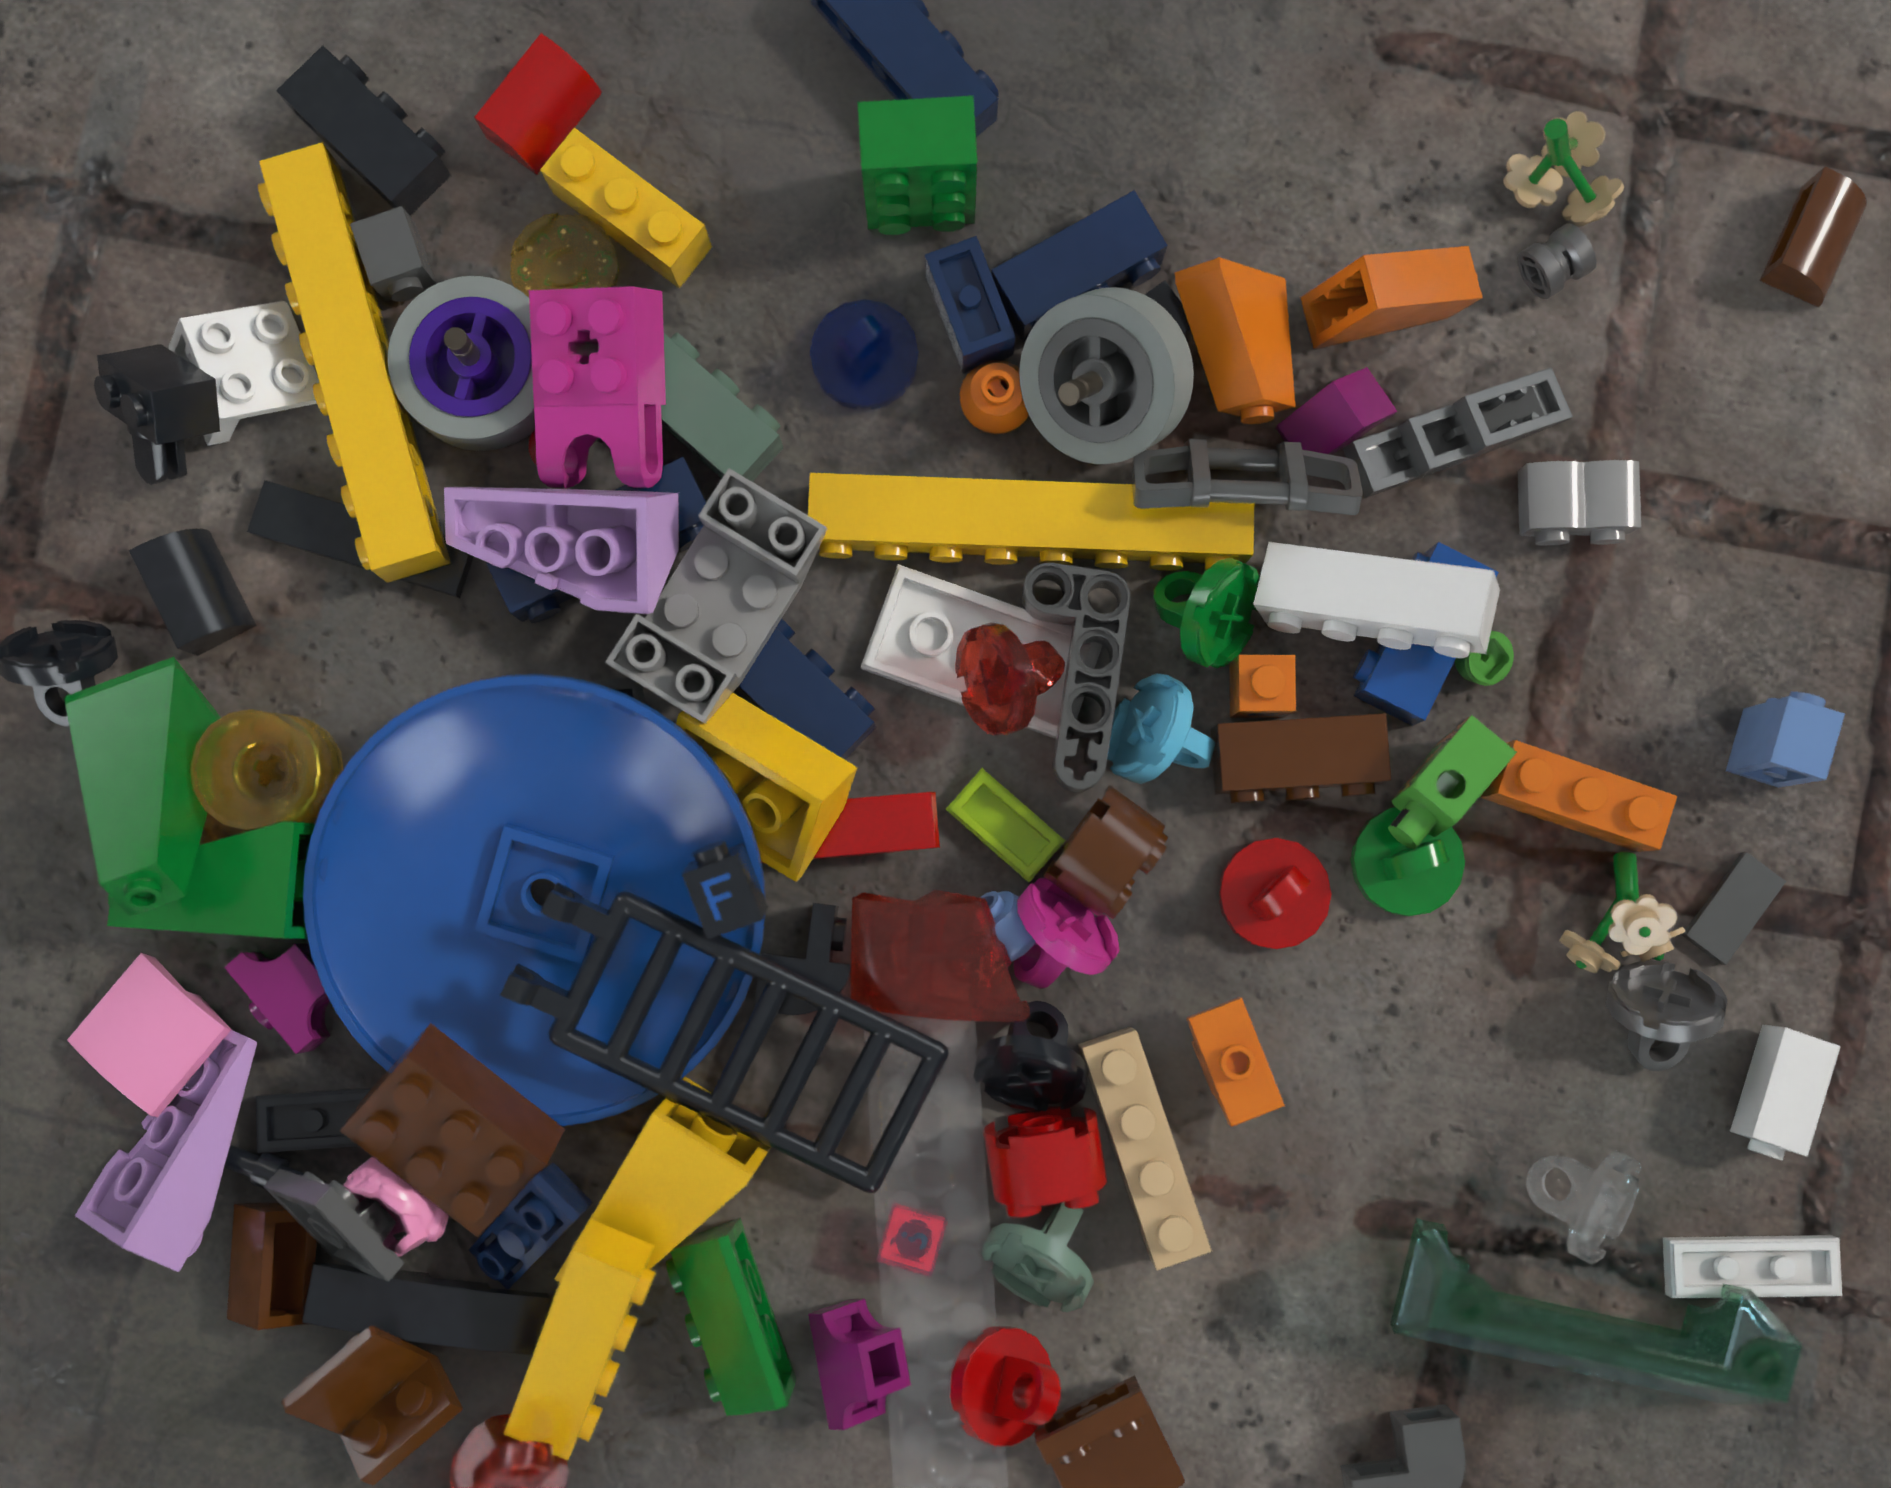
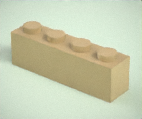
M1127 1027L1078 1044L1082 1058L1089 1070L1088 1076L1149 1258L1156 1270L1212 1252L1137 1030Z

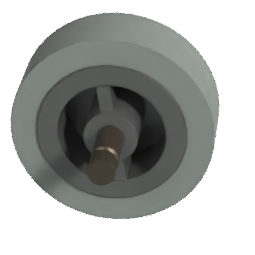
M1110 287L1083 293L1065 300L1048 310L1037 321L1026 339L1020 360L1019 377L1022 398L1027 412L1036 428L1050 444L1064 454L1083 462L1112 464L1135 457L1162 441L1177 427L1191 399L1194 373L1189 345L1174 318L1160 304L1146 295L1125 288Z

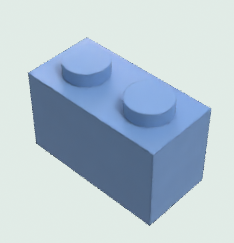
M1790 692L1788 697L1780 699L1768 698L1766 703L1744 708L1726 771L1778 788L1826 780L1845 714L1825 708V699L1804 692Z

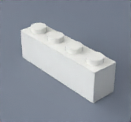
M1268 542L1253 605L1270 628L1284 633H1299L1301 628L1322 630L1321 633L1324 636L1339 641H1354L1356 636L1377 638L1379 644L1393 649L1407 650L1411 648L1412 644L1432 646L1434 651L1448 657L1466 658L1469 652L1486 654L1500 588L1493 570Z

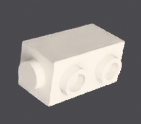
M1762 1025L1730 1132L1750 1138L1747 1149L1783 1161L1785 1151L1808 1156L1841 1046L1786 1027Z

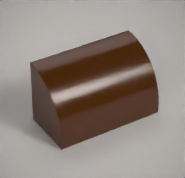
M1824 167L1805 183L1797 196L1759 281L1819 308L1824 302L1867 205L1866 197L1858 185L1846 176L1828 167Z
M280 1203L234 1204L227 1319L255 1330L308 1324L302 1322L312 1265L313 1262H316L317 1241Z

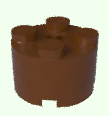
M1109 785L1103 794L1102 800L1098 798L1062 846L1065 851L1056 862L1054 860L1051 862L1043 876L1098 917L1105 913L1114 919L1133 893L1130 890L1135 883L1132 877L1138 869L1147 875L1165 852L1167 846L1164 844L1168 839V836L1163 833L1165 825Z

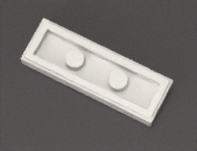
M1832 1235L1663 1237L1665 1295L1671 1298L1842 1296L1839 1238Z

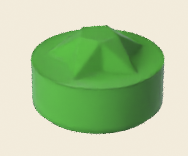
M1491 630L1486 654L1469 652L1466 658H1456L1455 665L1457 671L1464 679L1484 686L1494 685L1503 680L1512 667L1514 659L1512 644L1504 634Z

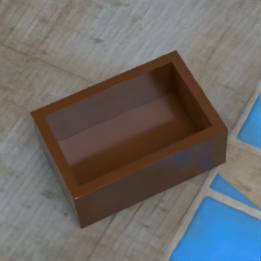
M430 1023L365 1095L340 1131L478 1237L515 1199L524 1187L545 1168L565 1128Z

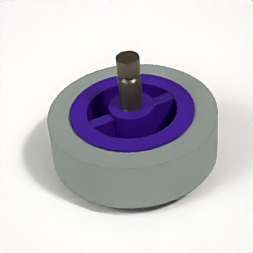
M463 276L448 279L433 285L419 294L404 309L396 322L388 347V371L391 384L407 412L439 440L461 449L474 451L495 450L523 440L532 434L535 429L529 297L510 284L483 276Z

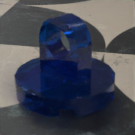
M864 299L843 303L826 314L814 331L810 356L814 376L827 396L844 407L857 409V407H871V409L885 407L903 396L915 379L919 352L915 332L901 313L886 303Z

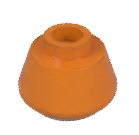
M993 360L976 366L967 374L960 389V405L966 419L974 427L990 434H1003L1015 430L1026 421L1029 414L1022 398L1019 367L1006 361Z

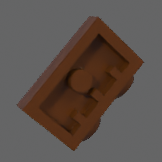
M370 1326L363 1332L353 1336L342 1350L317 1371L307 1375L300 1385L281 1401L285 1413L340 1434L360 1481L373 1486L463 1410L438 1356L375 1326Z
M1135 1375L1053 1415L1051 1420L1044 1425H1040L1034 1431L1039 1451L1046 1465L1051 1464L1061 1488H1178L1185 1482L1183 1474Z

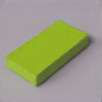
M983 768L979 770L945 809L1028 883L1065 842L1059 834Z

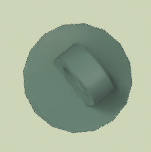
M1064 1202L1057 1203L1040 1230L1021 1224L1003 1223L992 1229L984 1243L981 1254L984 1261H993L994 1265L990 1271L995 1275L994 1277L1015 1295L1034 1305L1048 1308L1051 1301L1063 1303L1060 1309L1061 1312L1082 1308L1094 1283L1089 1268L1077 1254L1067 1247L1083 1214V1208L1070 1209L1065 1207Z

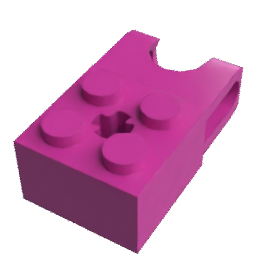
M634 286L529 290L536 462L540 480L553 489H567L580 483L586 476L589 449L598 438H601L611 450L615 473L622 483L634 488L653 487L660 480L663 470L661 405H666L662 291Z

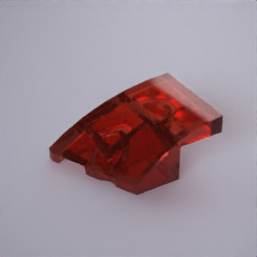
M933 890L915 901L862 892L852 898L851 999L878 1012L931 1019L1010 1022L1024 1021L1030 1017V1008L1027 1000L1020 1001L1009 974L1008 967L1012 963L1004 944L999 941L996 935V923L986 899L940 890Z

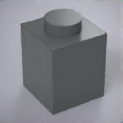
M402 206L350 223L370 285L385 301L391 299L393 301L411 300L421 294L423 288L436 284L417 225Z

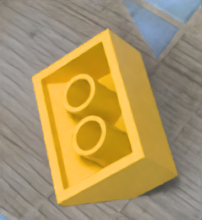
M734 693L728 697L706 724L681 711L678 714L676 725L704 749L732 786L751 823L761 861L797 882L806 871L843 811L858 767Z

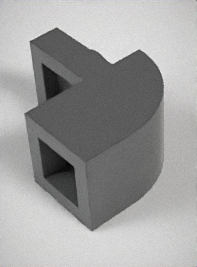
M1446 1404L1390 1411L1396 1458L1340 1465L1344 1488H1460L1464 1478L1466 1463L1460 1418Z

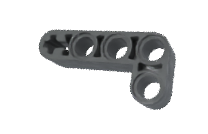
M1043 563L1034 567L1027 574L1022 590V604L1026 612L1035 619L1072 626L1052 772L1056 782L1063 789L1073 793L1084 792L1099 782L1104 775L1107 765L1130 606V590L1124 579L1118 574L1109 571L1057 563ZM1041 580L1054 581L1060 586L1063 598L1054 605L1041 604L1035 599L1032 587ZM1096 588L1110 590L1117 599V609L1106 614L1096 612L1088 602V594ZM1089 642L1102 644L1109 653V664L1101 669L1087 667L1080 657V648ZM1087 696L1095 699L1101 707L1102 716L1100 721L1093 725H1085L1078 722L1072 713V703L1075 699ZM1067 732L1080 738L1099 737L1098 744L1093 741H1089L1086 744L1084 761L1087 764L1093 765V771L1086 772L1079 781L1073 779L1072 769L1064 767V761H1069L1075 756L1078 746V739H1066Z

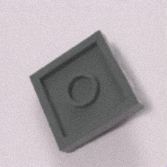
M279 1169L263 1186L335 1261L388 1282L403 1266L404 1262L394 1251L387 1249L383 1245L384 1240L396 1224V1221L377 1201L365 1198L359 1203L356 1197L340 1183L332 1180L326 1185L315 1175L307 1171L300 1176Z

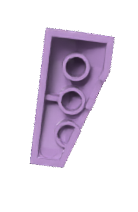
M444 487L445 537L447 545L499 568L508 567L535 579L536 584L549 590L558 589L581 599V604L595 610L643 614L653 613L679 550L678 493L626 490Z
M231 1030L180 1090L169 1106L158 1117L148 1114L141 1122L147 1132L132 1150L126 1153L119 1149L102 1170L75 1217L120 1247L179 1272L187 1258L198 1249L202 1241L203 1231L210 1221L257 1042Z

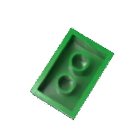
M958 96L858 102L861 171L868 230L878 229L883 234L899 235L909 232L911 227L933 226V229L936 231L953 232L963 229L965 224H975L977 147L974 97Z

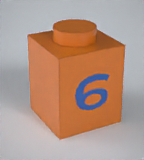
M1238 655L1229 663L1230 718H1285L1296 711L1295 655Z

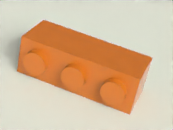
M1517 740L1507 742L1517 753L1480 796V798L1635 852L1661 850L1678 797Z

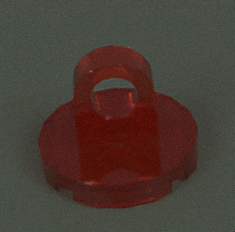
M993 622L971 628L964 633L957 647L955 661L957 678L964 676L967 691L960 692L964 707L972 720L983 731L994 736L1001 734L1009 735L1027 728L1035 713L1037 696L1052 688L1061 678L1065 669L1063 657L1051 643L1043 640L1022 644L1018 636L1004 624Z
M511 1413L490 1417L470 1431L454 1454L449 1477L451 1488H566L569 1469L567 1460L553 1455V1446L550 1443L519 1441L504 1435Z

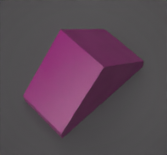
M1366 367L1332 381L1280 422L1276 429L1285 442H1301L1302 450L1333 455L1395 415L1398 411Z

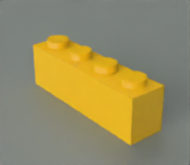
M589 1219L571 1251L504 1435L567 1461L579 1438L587 1442L590 1441L603 1411L602 1407L594 1405L596 1396L598 1394L607 1397L620 1367V1363L611 1360L615 1349L621 1352L625 1351L638 1321V1318L629 1315L632 1303L640 1306L643 1305L656 1274L655 1271L646 1268L655 1245Z

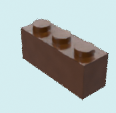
M1386 713L1221 723L1210 729L1211 739L1215 742L1212 754L1215 795L1230 794L1231 804L1263 802L1264 792L1286 790V800L1320 798L1319 788L1341 787L1342 797L1375 795V785L1392 781Z

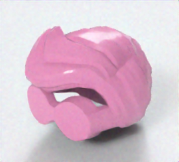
M371 1157L355 1169L343 1184L356 1197L359 1203L365 1198L375 1200L394 1218L396 1224L384 1240L383 1245L387 1249L394 1251L398 1257L413 1250L425 1241L436 1242L445 1232L449 1215L374 1157ZM405 1231L407 1234L403 1239L396 1240L393 1236L397 1233Z

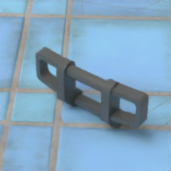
M1188 439L1182 447L1143 451L1133 459L1134 506L1137 508L1185 506L1208 508L1210 502L1284 504L1286 510H1310L1357 515L1363 495L1358 466L1354 460L1302 450L1301 442H1282L1277 445L1276 450L1207 448L1206 439ZM1183 470V474L1187 475L1188 482L1151 484L1145 480V476ZM1210 470L1275 472L1276 477L1281 478L1282 482L1211 480ZM1307 475L1340 481L1344 484L1345 490L1308 486Z

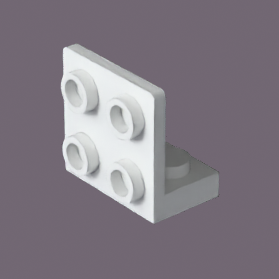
M285 301L179 319L168 349L216 379L220 432L203 435L207 446L229 442L239 420L242 418L317 404L313 393V384L319 383V379L314 366L307 362L299 342V329L290 307Z

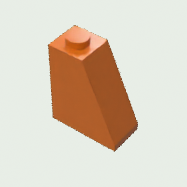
M1469 246L1363 255L1303 295L1300 299L1313 348L1317 349L1447 319L1483 297Z
M1221 257L1175 272V284L1218 412L1240 416L1241 422L1244 424H1261L1274 420L1275 412L1296 407L1286 278Z

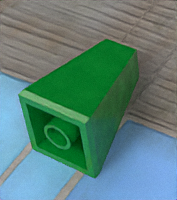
M171 657L65 696V706L99 885L130 917L186 896L229 735L227 724L175 657Z
M282 821L201 844L197 851L185 897L130 917L108 895L109 912L107 926L308 939L303 903L304 873L310 838L315 824Z

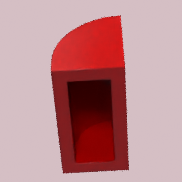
M540 33L474 118L489 141L531 172L538 175L540 169L602 94V91L593 78L574 58L547 36Z

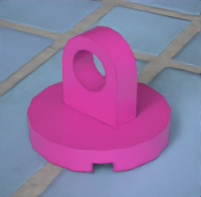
M1039 878L1034 884L1032 882L1018 898L1017 908L1019 917L1025 929L1036 942L1024 955L1014 960V974L1017 980L1043 989L1052 984L1067 967L1089 975L1103 973L1120 951L1118 935L1105 914L1095 917L1089 909L1048 879Z

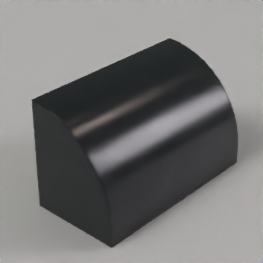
M199 528L180 530L151 539L129 550L177 649L199 656L257 626L209 530Z

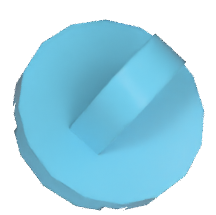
M1156 673L1140 680L1133 687L1139 692L1131 701L1124 698L1114 712L1107 758L1113 762V766L1110 768L1112 772L1129 782L1143 784L1156 779L1172 762L1192 768L1209 767L1215 742L1207 735L1191 728L1194 707L1189 689L1182 682L1164 674Z

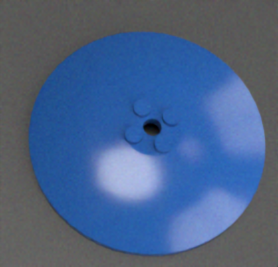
M542 674L493 677L450 688L417 703L393 718L370 737L350 759L334 782L319 812L310 838L303 890L305 927L312 959L321 984L334 1010L356 1041L386 1071L390 1069L426 1027L432 1023L559 1125L568 1126L588 1123L620 1114L649 1101L659 1094L554 1045L549 1040L548 1032L555 1017L532 1006L518 1004L500 996L510 973L514 971L518 963L538 973L544 980L569 991L595 938V935L572 924L557 921L540 913L543 906L535 902L531 895L533 881L548 879L555 884L560 883L576 891L583 898L609 910L614 897L619 892L629 891L702 926L682 876L689 862L694 861L692 853L719 841H726L728 848L744 843L765 897V880L760 852L751 823L737 794L723 772L698 743L678 725L655 709L624 693L600 684L570 677ZM765 916L761 921L727 932L721 936L760 954L764 936ZM630 918L576 1027L577 1030L606 1044L608 1043L662 934L661 932ZM683 943L628 1053L629 1055L660 1068L715 958ZM735 969L680 1079L692 1071L709 1054L732 1024L747 995L753 979L752 976Z

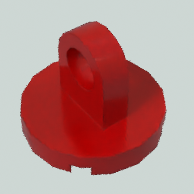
M1280 838L1254 841L1234 853L1223 869L1219 883L1221 914L1232 931L1251 945L1270 949L1297 946L1314 935L1328 915L1332 895L1328 873L1317 856L1298 842Z
M990 1326L980 1331L984 1334L978 1336L975 1341H968L959 1352L951 1373L950 1399L953 1411L959 1412L960 1420L964 1424L961 1427L967 1435L995 1447L1015 1446L1031 1437L1040 1425H1044L1051 1420L1060 1402V1379L1055 1369L1051 1367L1049 1355L1037 1337L1021 1328Z

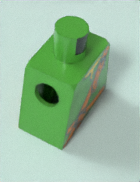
M1471 715L1434 746L1393 797V805L1401 812L1389 825L1388 830L1390 834L1404 846L1416 849L1427 834L1436 837L1464 816L1517 752Z

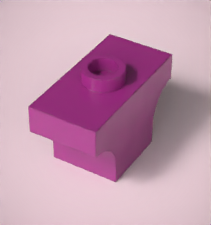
M294 944L275 960L266 957L262 952H241L224 967L251 999L252 1002L248 1007L256 1020L269 1030L275 1028L295 1054L314 1051L331 1036L325 1025V1011L330 1000L321 984L311 956L309 944Z
M848 1299L808 1314L829 1429L846 1430L885 1414L887 1395L911 1386L901 1328L885 1327L879 1324L868 1310L865 1299Z

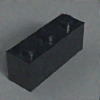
M322 45L276 91L290 109L393 209L402 206L411 216L451 177V174L440 159L445 150L424 128L421 127L414 133L403 122L408 115L385 91L378 97L365 86L370 81L369 77L349 56L345 55L338 60Z

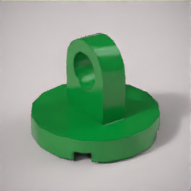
M1227 558L1217 561L1203 575L1190 571H1181L1167 575L1158 582L1154 589L1157 613L1163 621L1180 629L1181 648L1188 660L1207 668L1212 666L1217 669L1228 665L1241 653L1253 634L1255 625L1248 623L1252 609L1258 611L1253 605L1260 579L1256 568L1239 560ZM1190 594L1187 601L1177 603L1171 601L1177 596Z
M1396 807L1385 809L1367 820L1356 837L1350 857L1353 879L1365 899L1386 912L1400 916L1431 913L1447 903L1461 884L1465 867L1462 841L1453 827H1450L1436 837L1427 834L1416 849L1408 848L1398 842L1388 830L1389 825L1401 811Z

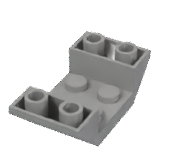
M728 468L698 517L704 526L662 590L653 613L647 614L645 618L638 614L634 616L605 662L704 724L707 723L742 683L801 589L827 531L826 526Z

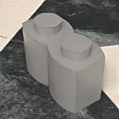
M1639 461L1527 463L1517 471L1519 536H1535L1536 545L1567 544L1570 542L1569 535L1590 536L1591 544L1596 545L1617 544L1625 542V534H1630L1641 528Z

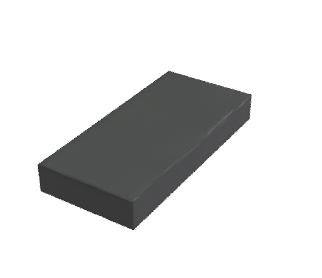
M1741 852L1685 929L1686 932L1682 936L1721 965H1727L1786 881L1749 853Z

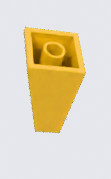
M684 1076V1078L682 1079V1080H684V1081H686V1082H688V1083H690V1084H693V1085H695V1086H697V1087H699V1088H701V1089H703V1090L709 1092L708 1090H706L705 1088L701 1087L700 1085H698L697 1083L693 1082L692 1080H690L689 1078H687V1077H685V1076ZM665 1098L650 1116L590 1219L655 1245L646 1267L651 1269L748 1184L771 1147ZM570 1254L568 1255L563 1266L561 1267L560 1271L555 1277V1280L559 1283L561 1281Z

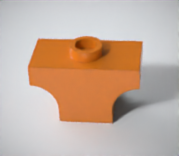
M1241 997L1186 1017L1194 1040L1191 1043L1210 1091L1219 1102L1229 1126H1236L1285 1106Z

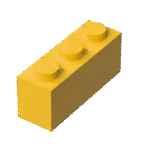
M575 127L540 169L555 196L679 289L712 248L706 227L702 222Z

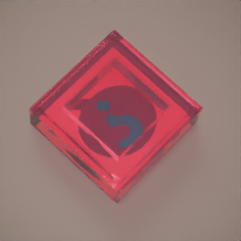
M893 1202L876 1261L932 1278L948 1218Z

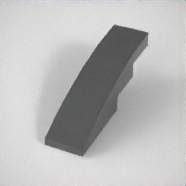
M1551 367L1464 396L1452 405L1410 418L1398 427L1353 441L1343 448L1346 458L1352 459L1357 463L1363 491L1362 496L1365 499L1504 447L1565 422L1573 416Z

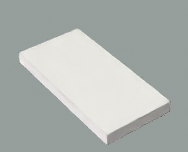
M898 564L862 661L861 669L1056 739L1072 626L1035 619L1023 608ZM1089 642L1080 648V657L1087 667L1095 668L1103 646L1102 644ZM1084 697L1077 698L1072 703V713L1075 719H1077ZM1067 732L1066 739L1069 740L1071 734Z

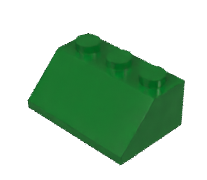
M741 1218L686 1237L670 1251L672 1258L666 1260V1268L675 1292L684 1291L691 1312L685 1314V1324L693 1346L695 1348L703 1346L710 1367L704 1369V1379L712 1401L714 1403L722 1401L726 1416L773 1411L788 1406L797 1378Z

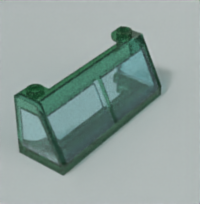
M1415 1219L1390 1323L1394 1334L1727 1405L1788 1402L1803 1345L1751 1289L1723 1283L1721 1290L1722 1298L1716 1304L1704 1309L1688 1304L1682 1329L1666 1328L1493 1291L1485 1279L1476 1274L1468 1273L1470 1265L1464 1256L1454 1255L1448 1246V1231L1444 1224Z

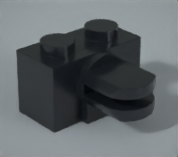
M162 344L98 355L99 376L94 381L96 397L105 410L127 424V430L132 435L135 466L141 478L146 483L153 485L164 482L166 478L175 480L187 476L184 439L220 432L216 379Z

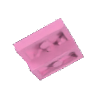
M140 953L67 1041L97 1072L129 1100L150 1116L159 1117L232 1029L200 995L186 991L155 957Z

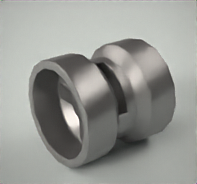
M1565 224L1550 234L1548 242L1532 244L1521 251L1517 258L1523 280L1529 289L1541 299H1548L1564 288L1565 281L1569 279L1579 280L1596 268L1597 262L1590 241L1573 224Z

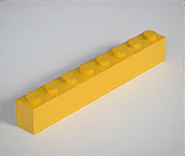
M323 142L261 160L259 163L265 182L258 184V191L266 212L269 216H274L278 232L271 234L275 252L282 265H288L292 282L285 284V290L294 313L301 315L306 332L299 334V342L307 362L311 366L315 365L319 383L313 384V393L321 413L324 416L329 415L333 433L327 435V444L333 461L338 467L342 466L347 485L341 486V496L350 517L357 518L361 537L355 538V547L360 562L366 570L371 569L372 572L387 583L451 564L410 415L399 401L390 381L388 371L389 340L375 290L370 285L350 223L355 222L340 165Z
M810 473L808 516L827 527L826 534L819 547V555L826 558H851L852 550L874 551L876 559L889 561L906 560L908 552L930 553L929 559L931 561L944 563L961 562L963 554L985 555L984 561L986 563L999 565L1015 564L1018 561V556L1040 557V564L1057 563L1072 565L1073 558L1095 559L1096 567L1108 569L1125 568L1128 566V560L1150 561L1151 569L1172 571L1183 569V562L1205 563V570H1207L1219 560L1233 558L1246 564L1253 556L1255 508L1253 503L1210 502L1208 508L1190 506L1137 508L1134 506L1132 484Z

